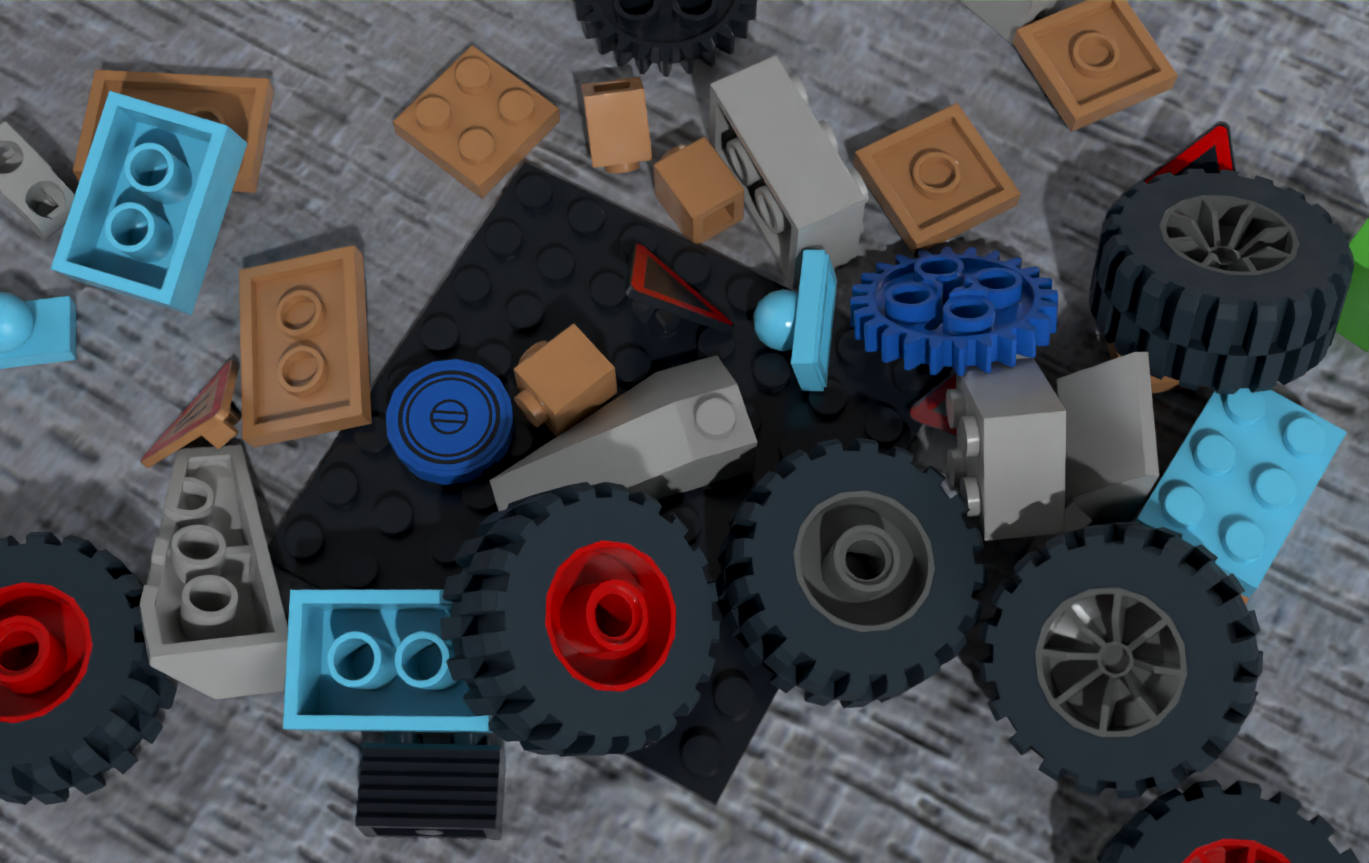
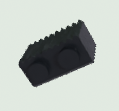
M394 731L382 734V743L362 744L355 824L364 836L372 838L408 837L413 839L419 837L425 839H502L506 756L501 745H491V737L478 733H456L450 736V744H423V736L420 734Z

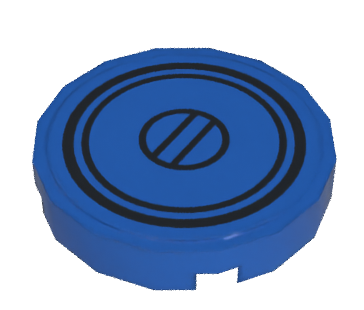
M458 359L431 362L411 372L393 391L386 411L387 437L399 460L420 479L442 485L470 482L484 475V470L491 467L495 461L498 464L506 455L515 432L511 398L500 379L479 364Z

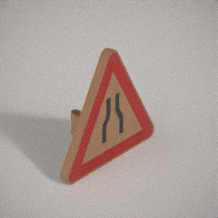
M231 359L219 370L140 460V463L146 468H150L201 435L213 446L220 449L238 433L234 425L241 419L230 408L239 365Z

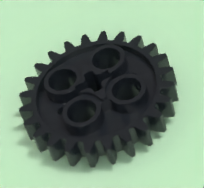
M574 0L577 21H583L586 39L597 38L598 52L601 55L616 49L617 66L620 67L627 64L632 58H636L639 62V74L643 75L648 71L652 63H660L661 72L664 77H669L673 63H681L687 74H693V59L699 57L710 67L714 66L715 49L718 48L731 55L734 52V36L746 39L749 21L756 20L757 0Z

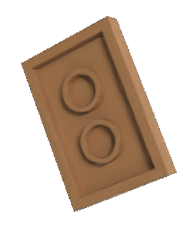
M95 70L73 167V173L78 181H80L108 93L112 91L229 126L248 143L232 191L256 193L274 94L268 78Z
M354 245L239 270L242 439L254 448L372 424L364 258L360 251Z

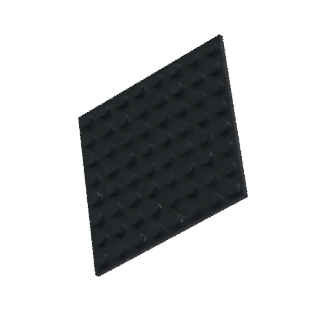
M524 162L371 390L372 424L345 429L268 544L272 565L318 590H444L447 577L461 574L463 567L456 564L455 557L465 540L480 537L477 534L478 525L492 513L498 512L490 480L556 438L545 423L538 428L535 427L517 406L514 397L519 392L514 368L518 366L520 358L531 346L540 341L550 342L573 323L615 367L617 395L600 408L658 371L715 355L719 357L737 383L757 439L755 472L658 499L662 506L658 514L674 513L688 529L684 536L689 545L699 544L708 562L707 565L702 567L706 581H715V586L717 577L724 570V565L717 559L721 541L731 529L729 523L740 505L768 471L773 472L785 457L799 449L809 454L818 442L838 439L842 443L843 451H846L856 438L876 440L879 444L878 453L885 455L895 446L909 451L924 424L923 421L913 417V409L946 383L952 372V367L944 366L938 374L930 375L929 365L921 363L908 371L904 370V358L885 363L882 361V350L874 352L865 351V340H855L854 327H851V319L834 311L827 387H824V391H802L791 365L792 350L782 352L771 349L758 338L754 331L753 314L758 302L770 292L790 289ZM637 242L648 248L729 318L735 325L731 332L726 334L685 318H681L674 329L666 332L655 317V313L659 310L657 308L647 323H641L631 308L633 299L624 292L630 250ZM458 359L479 364L500 379L511 398L515 432L506 455L498 464L495 461L491 467L484 470V475L470 482L442 485L420 479L399 460L387 437L386 411L393 391L411 372L431 362ZM718 599L719 601L712 602L713 620H720L719 642L711 643L708 655L715 659V664L709 681L697 683L695 687L701 694L699 701L688 716H674L677 721L675 729L659 741H646L642 749L620 754L714 806L719 802L779 691V688L769 683L775 673L769 666L762 662L753 669L741 653L749 647V644L742 633L730 637L723 617L731 610L729 601Z

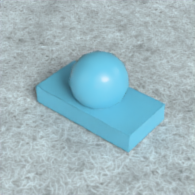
M803 250L799 293L787 289L770 292L758 302L753 314L754 331L764 344L771 349L782 352L792 350L791 365L802 391H824V387H827L837 278L826 250Z
M0 292V369L76 360V304L70 296L24 301L12 293Z

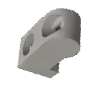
M5 121L0 125V148L4 146H11L12 148L0 156V198L36 234L47 240L65 225L75 195L52 171L53 168Z

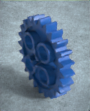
M947 246L943 247L941 254L932 255L925 249H919L918 258L916 259L898 254L895 255V266L879 262L876 264V273L861 274V284H856L852 287V298H850L851 327H854L855 340H865V351L874 352L882 350V361L885 363L904 358V370L909 371L922 363L929 365L930 375L938 374L944 366L953 367L958 376H964L967 366L974 365L985 373H991V362L998 361L1006 366L1014 367L1016 366V354L1033 358L1036 356V345L1048 346L1050 344V333H1056L1058 290H1052L1051 278H1039V267L1034 266L1021 269L1022 258L1019 257L1004 262L1000 261V251H993L982 257L976 256L975 247H969L963 254H954L953 250Z

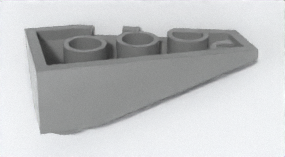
M715 355L654 373L491 479L490 483L498 511L507 509L509 503L524 497L582 482H588L590 485L602 482L621 484L628 489L629 494L642 491L658 500L755 472L757 439L738 385L719 357Z
M228 445L220 449L214 446L177 450L164 502L163 516L152 551L151 565L140 600L142 629L149 666L215 700L281 692L284 690L286 677L288 625L242 445Z

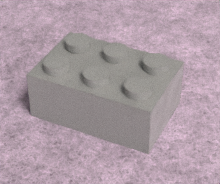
M775 55L710 84V144L745 189L744 208L792 289L800 285L803 250H826L834 270L857 259L860 234L864 231L862 221L865 203L868 202L869 197L861 175L854 168L848 170L839 157L838 144L828 123L824 120L818 122L809 109L808 95L802 81L794 73L788 75Z

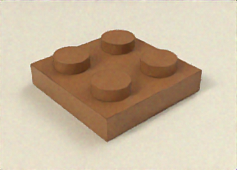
M1085 0L1017 29L1013 41L1014 46L1071 132L1172 89L1178 76L1127 0Z
M472 45L392 122L395 132L399 137L483 199L561 120L558 107Z
M958 103L867 145L854 153L853 165L914 256L918 255L919 249L928 250L1017 206L1021 195Z

